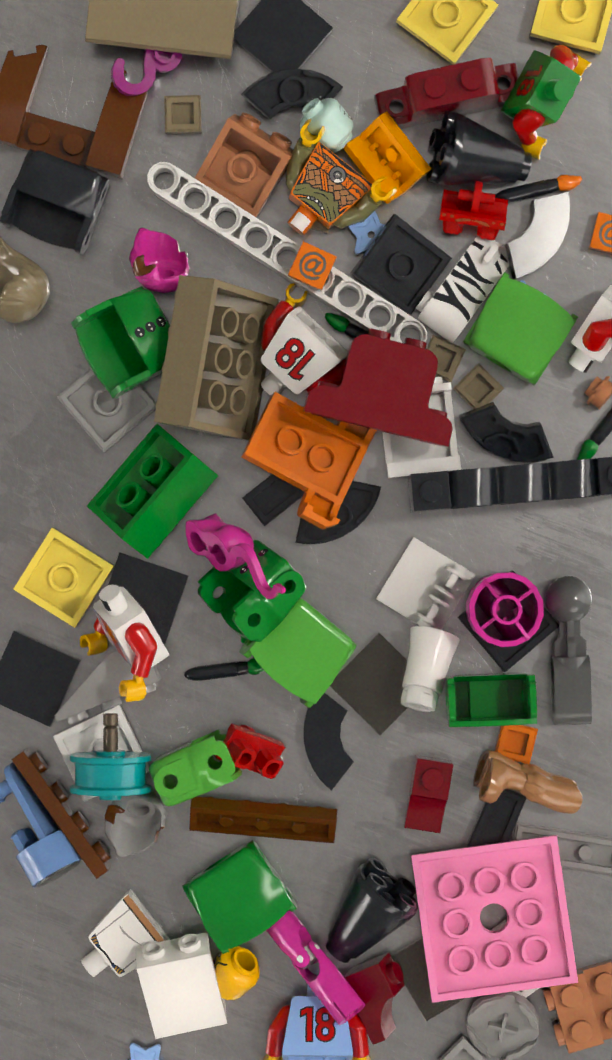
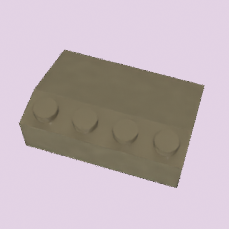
M89 0L85 42L231 59L239 0Z
M179 275L172 321L168 331L169 338L165 361L162 366L159 395L155 406L154 422L249 441L257 425L263 391L261 382L265 379L266 367L260 361L264 354L261 347L263 325L267 317L277 306L279 299L213 278Z

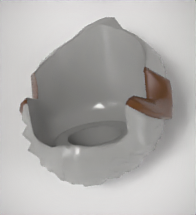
M155 792L122 796L121 800H114L111 805H108L105 813V834L113 845L117 856H131L145 851L154 843H157L159 832L165 828L164 819H166L164 813L166 810L158 796L155 795Z

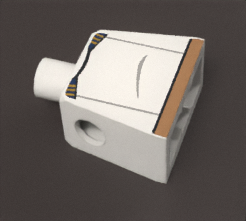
M129 889L88 935V939L95 949L82 958L81 963L93 977L108 966L112 968L118 977H122L137 969L136 947L153 941L170 940V938L133 891Z

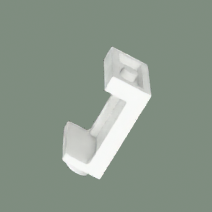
M435 377L429 400V408L447 412V418L450 420L453 428L449 447H442L382 432L387 479L408 477L410 474L461 470L451 396V382L443 383L442 377Z
M208 933L186 934L180 938L161 942L153 941L136 947L137 973L155 1039L227 1024L225 999L221 997L210 952Z

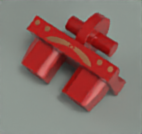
M475 181L473 191L459 189V192L444 189L439 220L443 221V231L458 235L462 233L464 224L478 226L477 236L481 239L495 240L499 230H505L508 200L495 198V194L482 192V181Z
M231 723L223 742H225L235 767L248 769L269 779L275 778L284 765L280 755L286 747L282 741L257 733L248 725L238 726ZM214 755L216 759L222 760L218 755Z

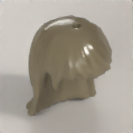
M0 236V318L11 323L25 322L34 318L47 303L50 294L49 280L38 264L11 248Z

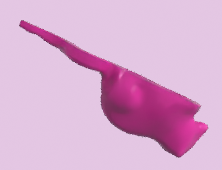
M216 513L204 519L186 521V538L189 549L193 553L208 558L210 563L219 571H230L242 566L246 562L257 589L267 599H274L279 593L283 594L286 592V588L280 583L273 585V588L267 583L254 551L252 536L246 530L224 523Z

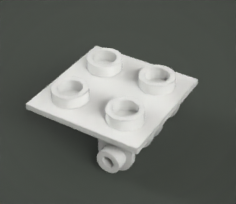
M413 537L376 599L419 626L442 630L475 577V574Z

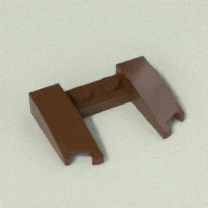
M37 45V53L15 56L14 51L9 50L0 72V144L27 152L30 149L43 151L95 172L123 179L148 92L146 91L138 96H127L120 93L114 87L113 82H111L95 132L29 112L48 46ZM124 70V77H126L127 72Z

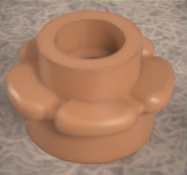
M597 376L584 393L589 397L587 400L588 405L592 404L600 410L611 397L612 382L609 381L610 376H606L604 380Z

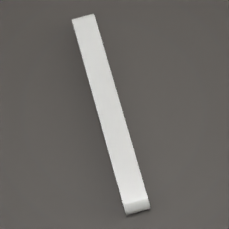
M159 162L149 169L147 182L152 193L157 198L289 282L295 283L297 287L307 291L308 294L369 332V329L391 333L390 340L402 343L400 332L405 328H414L420 334V341L426 342L427 331L420 321L335 267H332L328 276L329 280L322 291L289 277L288 274L291 267L284 268L280 266L277 262V257L284 250H291L297 255L301 247L299 244L175 165L168 162ZM163 172H168L174 176L175 181L168 189H160L155 186L156 177ZM192 192H200L205 196V202L202 207L191 209L185 204L186 197ZM223 211L232 212L236 216L235 224L228 229H223L216 224L217 216ZM253 231H261L267 236V241L263 247L252 248L246 242L247 236ZM342 290H355L358 293L359 302L353 307L343 306L338 299ZM376 308L386 310L390 316L389 323L383 327L374 326L369 319L370 312Z

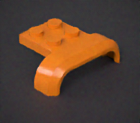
M274 392L270 396L241 458L304 491L297 511L298 517L322 530L336 526L340 522V519L337 518L338 511L377 430L338 421L337 425L321 416L303 412L304 407Z

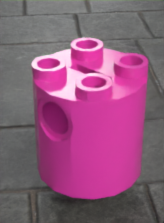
M512 572L492 573L480 579L470 590L465 603L467 620L472 630L484 641L500 647L517 646L528 641L539 629L544 616L543 599L537 587L526 577Z

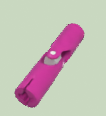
M288 910L283 917L266 930L278 947L290 957L294 967L339 1026L349 1021L364 1008L365 1003L320 946L313 942L311 935L294 912ZM318 962L320 968L319 975L313 974L307 967Z

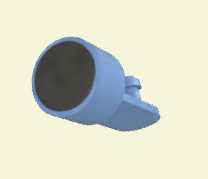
M12 762L4 769L6 780L0 783V804L5 801L6 796L14 793L39 838L38 841L33 831L29 828L17 830L11 836L19 851L16 858L32 887H41L75 868L81 859L63 831L58 830L48 810L14 762Z

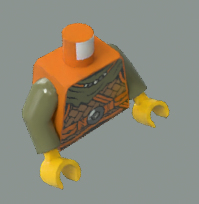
M308 119L301 128V138L298 139L292 151V157L287 165L286 185L291 191L289 200L296 206H299L287 223L303 236L315 221L320 222L327 229H330L333 225L345 228L365 221L382 204V201L387 200L397 192V187H394L388 193L382 191L381 182L387 176H382L372 184L321 144L319 141L325 133V127L322 126L318 135H312L308 131V125L312 119Z

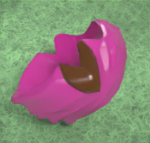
M145 228L138 229L129 261L134 276L145 288L162 293L174 292L178 287L179 275L187 276L190 268L187 257L188 253L185 251L179 252V242L162 232L150 231Z

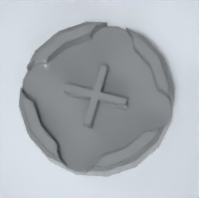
M515 992L485 995L473 1003L468 1013L467 1034L472 1045L482 1055L489 1058L491 1056L498 1057L500 1060H514L525 1056L534 1048L539 1036L540 1018L534 1005L524 996Z

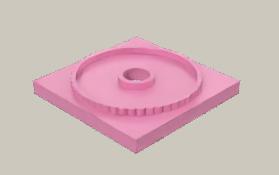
M557 835L411 855L432 1003L578 983ZM499 904L506 910L507 922L502 929L491 931L482 925L480 914L485 906Z

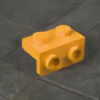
M387 111L378 116L359 136L349 141L344 147L345 152L369 182L373 184L374 181L382 176H387L381 182L382 191L388 193L391 189L397 187V192L387 200H384L387 204L409 191L431 170V167Z

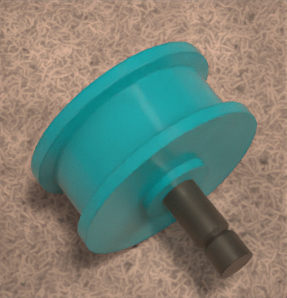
M103 714V725L105 726L103 728V750L70 754V761L75 763V784L70 786V793L99 796L100 800H121L122 796L150 793L151 785L146 784V762L151 761V754L118 750V728L116 727L118 725V714Z

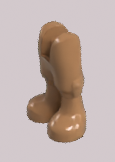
M489 749L483 752L477 763L473 783L475 787L480 788L479 800L493 803L497 801L505 789L519 791L529 801L561 813L573 814L581 807L583 801L582 794L576 782L572 779L547 772L534 764H519L501 753Z

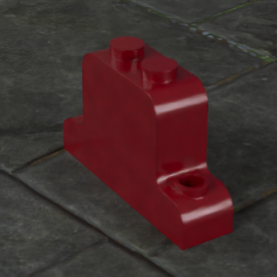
M481 58L408 75L405 77L403 86L374 95L377 114L380 116L387 111L400 129L443 120L446 111L467 115L503 107L519 78L517 64L508 63L494 66L492 58ZM502 77L507 78L510 82V87L505 90L500 89L497 80ZM394 101H399L403 105V110L400 113H393L389 105Z
M369 329L368 334L359 335L350 343L340 384L336 385L318 381L317 387L313 388L306 396L303 408L305 413L425 443L449 447L453 428L450 420L447 418V412L429 408V400L438 368V359L432 351L426 349L427 343L424 341L405 338L404 343L390 340L391 333Z

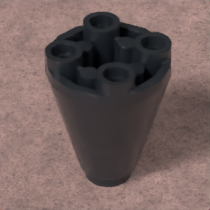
M446 111L443 116L441 129L434 128L430 136L429 149L434 150L433 160L429 163L431 170L427 173L426 179L441 185L475 184V181H482L483 184L515 183L517 180L525 181L530 172L532 155L529 152H525L523 147L468 117Z
M370 858L367 863L361 864L353 876L329 932V940L325 945L328 952L337 960L348 963L351 958L359 957L405 924L418 910L417 902L413 897L416 893V888L404 878L397 880L387 872L386 867L377 859Z

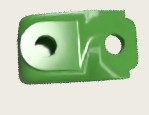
M504 272L463 342L469 345L473 351L519 379L535 386L552 357L569 334L578 316L573 313L570 315L544 293L527 284L510 279V275Z
M300 598L281 624L261 642L247 639L239 652L246 658L253 656L260 667L272 679L294 695L300 697V702L307 708H310L313 704L317 703L333 683L342 666L353 654L357 644L308 602Z
M219 729L158 756L151 763L149 772L154 781L155 789L164 805H177L230 783L242 775L241 769L235 767L225 742H223L226 734H221ZM213 755H218L222 761H216Z

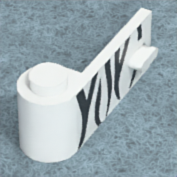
M477 236L436 293L432 294L430 291H427L416 307L421 312L417 319L453 344L509 267L506 248L495 240L481 239Z

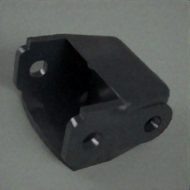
M30 149L23 161L18 177L10 189L1 212L0 222L7 227L13 224L36 239L59 247L74 249L76 253L83 255L94 232L110 180L93 170L46 152Z

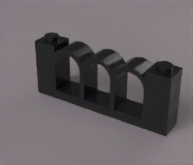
M612 457L410 474L407 477L410 513L611 496Z

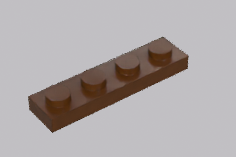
M27 748L11 759L97 879L109 871L111 865L108 860L112 858L109 851L100 840L96 843L87 833L90 829L87 820L79 811L73 813L65 802L69 799L67 792L58 781L52 783L45 773L48 766L39 753L35 751L31 754Z
M194 797L191 799L189 831L334 843L337 809L320 806L288 805L285 803L253 802L250 800Z

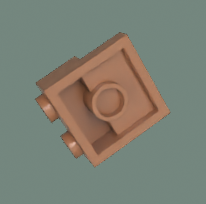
M243 112L241 116L233 114L227 119L195 179L257 217L273 189L287 170V165L292 157L293 149L290 148L292 141L278 132H273L272 135L267 134L259 129L261 122L257 118Z
M612 959L576 969L578 983L551 986L543 990L548 1011L555 1010L559 1023L553 1025L558 1046L565 1045L569 1054L604 1044L603 1040L612 1038Z

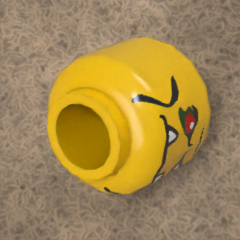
M236 946L229 949L227 953H218L212 959L221 997L225 1000H236L242 997L259 980L260 969L257 958L248 949Z

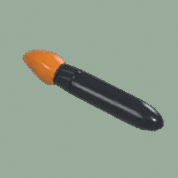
M560 175L556 179H547L545 181L542 180L507 188L498 192L495 198L506 199L510 203L546 195L547 193L550 194L557 190L569 191L580 184L582 177Z

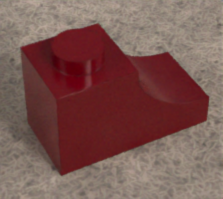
M415 755L404 828L441 833L454 766L451 760Z
M389 952L352 967L344 975V978L365 1003L364 1008L358 1015L373 1045L386 1040L395 1030L396 1026L392 1016L393 997L405 986L402 969L396 961H393Z

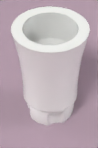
M413 626L410 628L408 659L402 683L404 688L401 696L402 705L422 712L435 711L438 696L442 694L452 657L460 642L457 636L432 627Z

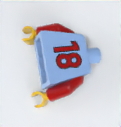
M308 984L307 996H293L291 1004L283 1006L270 1024L265 1048L266 1055L263 1060H371L368 1056L370 1053L368 1034L359 1015L356 1014L349 1021L339 1026Z

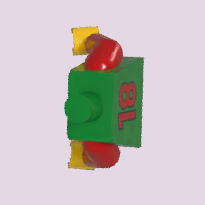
M557 45L552 48L550 56L533 50L501 109L502 113L513 119V128L522 143L521 147L524 148L525 152L531 153L532 157L538 160L540 159L543 146L545 147L547 144V139L538 136L536 130L539 127L556 123L559 120L569 100L573 97L578 83L582 80L581 77L587 67L591 66V62L564 45Z

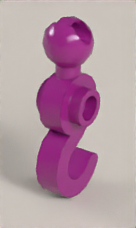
M145 49L142 62L143 78L137 84L129 83L125 79V61L122 58H118L114 61L111 68L113 85L120 93L127 96L141 95L153 85L156 72L167 73L179 65L182 53Z

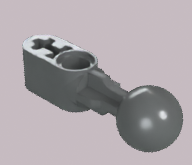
M564 576L552 582L545 596L549 613L559 623V636L554 641V656L551 657L553 724H591V666L589 655H587L586 640L581 636L580 620L588 614L592 606V593L583 580L574 576Z

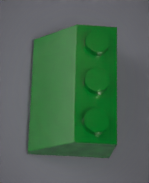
M156 424L89 502L87 507L122 540L148 559L218 475L159 424Z

